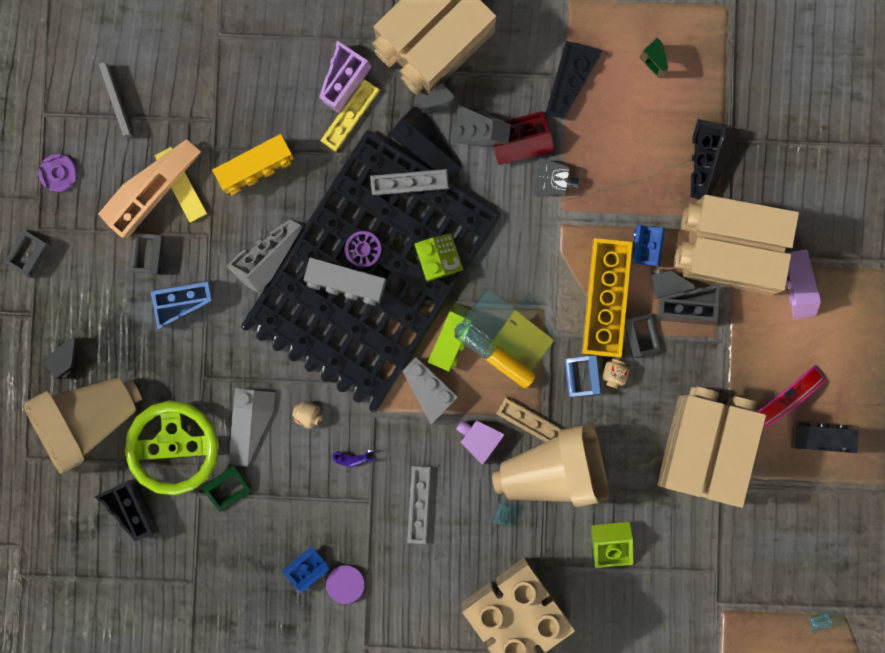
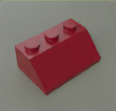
M543 111L504 121L511 124L509 144L492 145L498 165L554 151L551 132Z

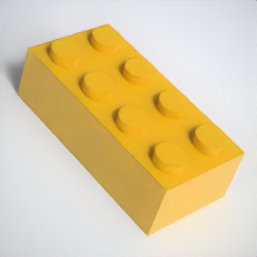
M279 134L212 169L222 190L227 195L230 193L235 195L241 191V187L256 184L262 176L266 178L273 175L276 169L280 167L284 169L292 164L291 161L295 159L284 138Z

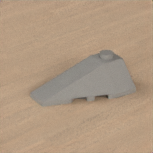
M235 388L229 465L249 466L274 412L276 393Z

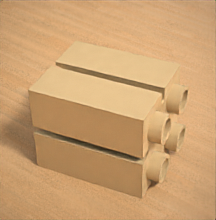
M400 0L373 26L376 34V40L372 43L376 48L374 53L389 68L395 62L403 67L400 70L402 74L401 80L413 93L417 95L424 89L430 94L441 83L443 84L495 33L496 15L481 0Z
M704 195L696 203H690L689 207L684 209L681 230L690 231L689 242L683 241L682 245H678L674 268L683 269L681 277L687 280L714 285L720 284V286L767 295L784 291L791 254H786L785 249L786 247H793L799 212Z
M691 387L689 395L678 397L656 485L743 508L766 415L755 412L758 403L756 401L734 396V398L728 397L727 405L717 402L719 392L701 387Z
M525 558L496 577L499 590H496L492 583L489 582L462 602V613L483 642L487 640V647L491 653H538L536 645H540L546 653L575 632L566 615L551 594L547 592L544 584Z

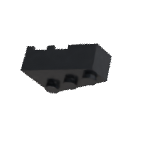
M798 422V425H793L791 448L857 454L858 430H851L847 425H837V428H829V424L818 423L817 427H812L810 422Z
M136 479L126 481L95 496L107 508L109 514H112L119 521L120 526L135 542L159 531Z

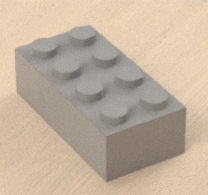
M309 258L303 279L310 288L320 290V287L326 288L327 293L338 295L339 292L344 293L346 298L356 301L357 297L362 298L364 303L373 306L376 303H381L387 282L386 279L313 258Z

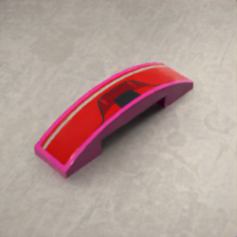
M815 366L811 367L798 380L756 411L766 415L764 421L766 428L794 409L827 381Z

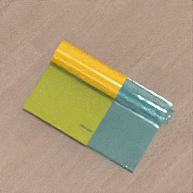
M487 288L462 323H459L454 330L456 339L522 388H527L531 385L535 378V373L532 370L554 341Z

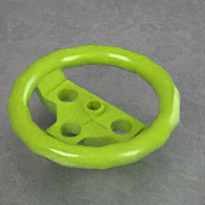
M165 401L149 406L135 418L127 432L124 452L129 470L141 485L158 494L175 496L193 491L209 478L217 464L219 441L214 425L204 412L185 402ZM181 414L195 420L204 431L205 436L192 437L182 428ZM160 415L162 430L153 440L138 441V436L145 424ZM170 423H174L177 426L175 434H170L167 431V426ZM190 441H195L198 445L195 452L188 450V443ZM151 444L159 446V452L156 455L151 454L149 451ZM173 444L176 446L175 451L170 450V446H173ZM206 455V460L199 472L190 479L175 484L160 482L146 473L139 463V460Z

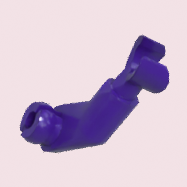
M368 450L365 455L360 454L357 456H351L340 451L332 455L335 463L351 468L363 464L364 461L374 462L376 460L368 458L370 453H375L373 450Z

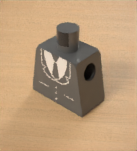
M539 158L534 196H564L567 187L578 189L579 177L568 176V166Z

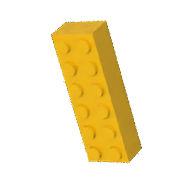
M598 238L592 240L581 354L614 358L622 357L633 242Z

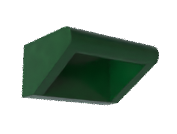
M656 38L643 50L640 59L658 78H663L668 70V63L663 43Z
M237 466L231 467L202 486L205 494L219 512L252 492ZM236 476L244 488L219 503L211 490L231 477Z

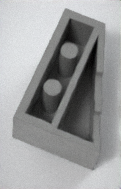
M415 357L403 370V373L432 425L456 400L457 396Z

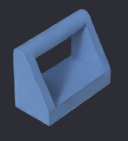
M596 355L565 359L569 397L600 394ZM588 361L591 391L576 392L573 362Z

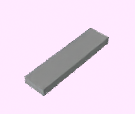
M105 62L100 63L99 67L122 134L126 139L133 137L110 66Z
M447 169L370 176L372 196L449 189Z
M412 466L407 543L427 544L431 467Z

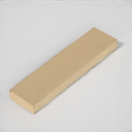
M506 397L496 413L544 442L558 437L559 431L562 430Z

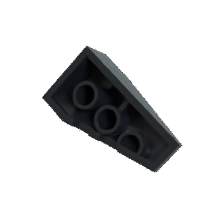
M413 107L405 114L390 132V136L432 170L447 169L449 181L452 182L462 169L431 120L416 107Z
M702 119L697 120L692 137V144H695L694 155H692L694 172L691 174L690 197L700 200L704 195H711L736 148L740 130Z

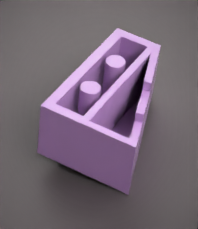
M337 41L333 58L330 61L331 65L325 77L319 98L324 104L340 113L372 66L368 60Z
M808 250L788 252L786 254H791L786 288L789 293L793 320L816 316L821 300Z

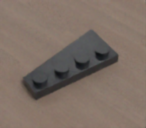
M570 41L565 42L545 115L564 120L603 50Z

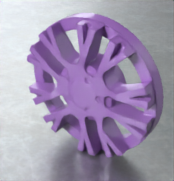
M356 232L347 240L345 254L353 265L369 267L379 259L381 244L378 238L370 232ZM364 234L365 240L361 242L359 235ZM369 236H371L372 239L368 244L366 241L369 238ZM354 237L358 240V244L352 240ZM376 241L378 247H370L371 243ZM349 243L356 246L354 250H348ZM371 250H376V251H378L377 254L370 253V252H371ZM356 251L357 254L350 257L349 254ZM368 255H373L375 259L370 262ZM357 256H360L359 264L353 261ZM362 257H366V264H363Z

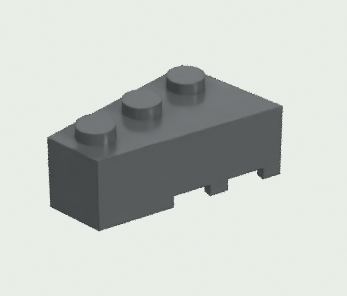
M458 104L454 142L468 146L509 144L511 124L489 116L475 108Z
M720 284L661 297L658 301L657 320L714 326L718 321Z

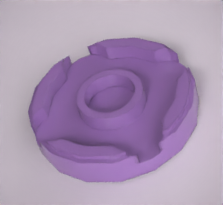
M53 154L45 158L38 171L39 179L43 186L54 192H64L70 189L76 182L78 175L74 162L61 154Z
M341 565L333 569L328 575L326 589L334 601L341 604H350L362 595L364 578L357 568L350 565Z

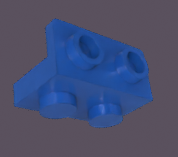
M637 225V229L634 231V248H632L631 253L633 263L660 267L665 235L664 228Z
M311 546L283 569L282 572L296 586L297 591L302 593L304 590H308L318 578L323 577L329 570V566L325 559Z

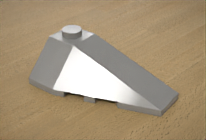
M289 219L271 231L270 237L263 241L259 239L255 242L256 246L249 251L245 249L241 251L227 265V268L247 287L259 293L272 280L302 226Z

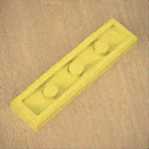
M364 79L320 141L337 152L380 89Z
M170 147L156 154V160L161 158L163 155L168 153L173 148ZM184 172L171 188L189 222L192 223L207 215V212Z

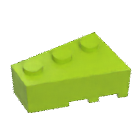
M456 302L453 304L428 363L448 372L451 366H456L459 356H456L459 349L463 350L467 340L464 337L466 332L470 334L474 323L471 321L476 311Z

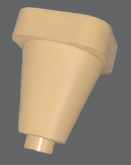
M119 378L55 395H50L48 391H45L26 401L24 409L54 466L62 474L84 461L83 456L132 416L136 412L134 404L141 401L142 398L132 380L122 383Z
M592 424L560 430L558 437L502 462L500 471H495L492 474L496 493L498 495L505 493L508 500L572 502L577 508L607 501L609 498L608 482L600 444Z

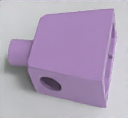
M462 420L456 428L457 431L465 436L461 443L481 464H484L504 436L501 432L478 421L473 426H470Z

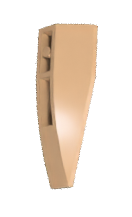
M187 139L124 183L98 214L119 236L128 239L198 157L201 151Z

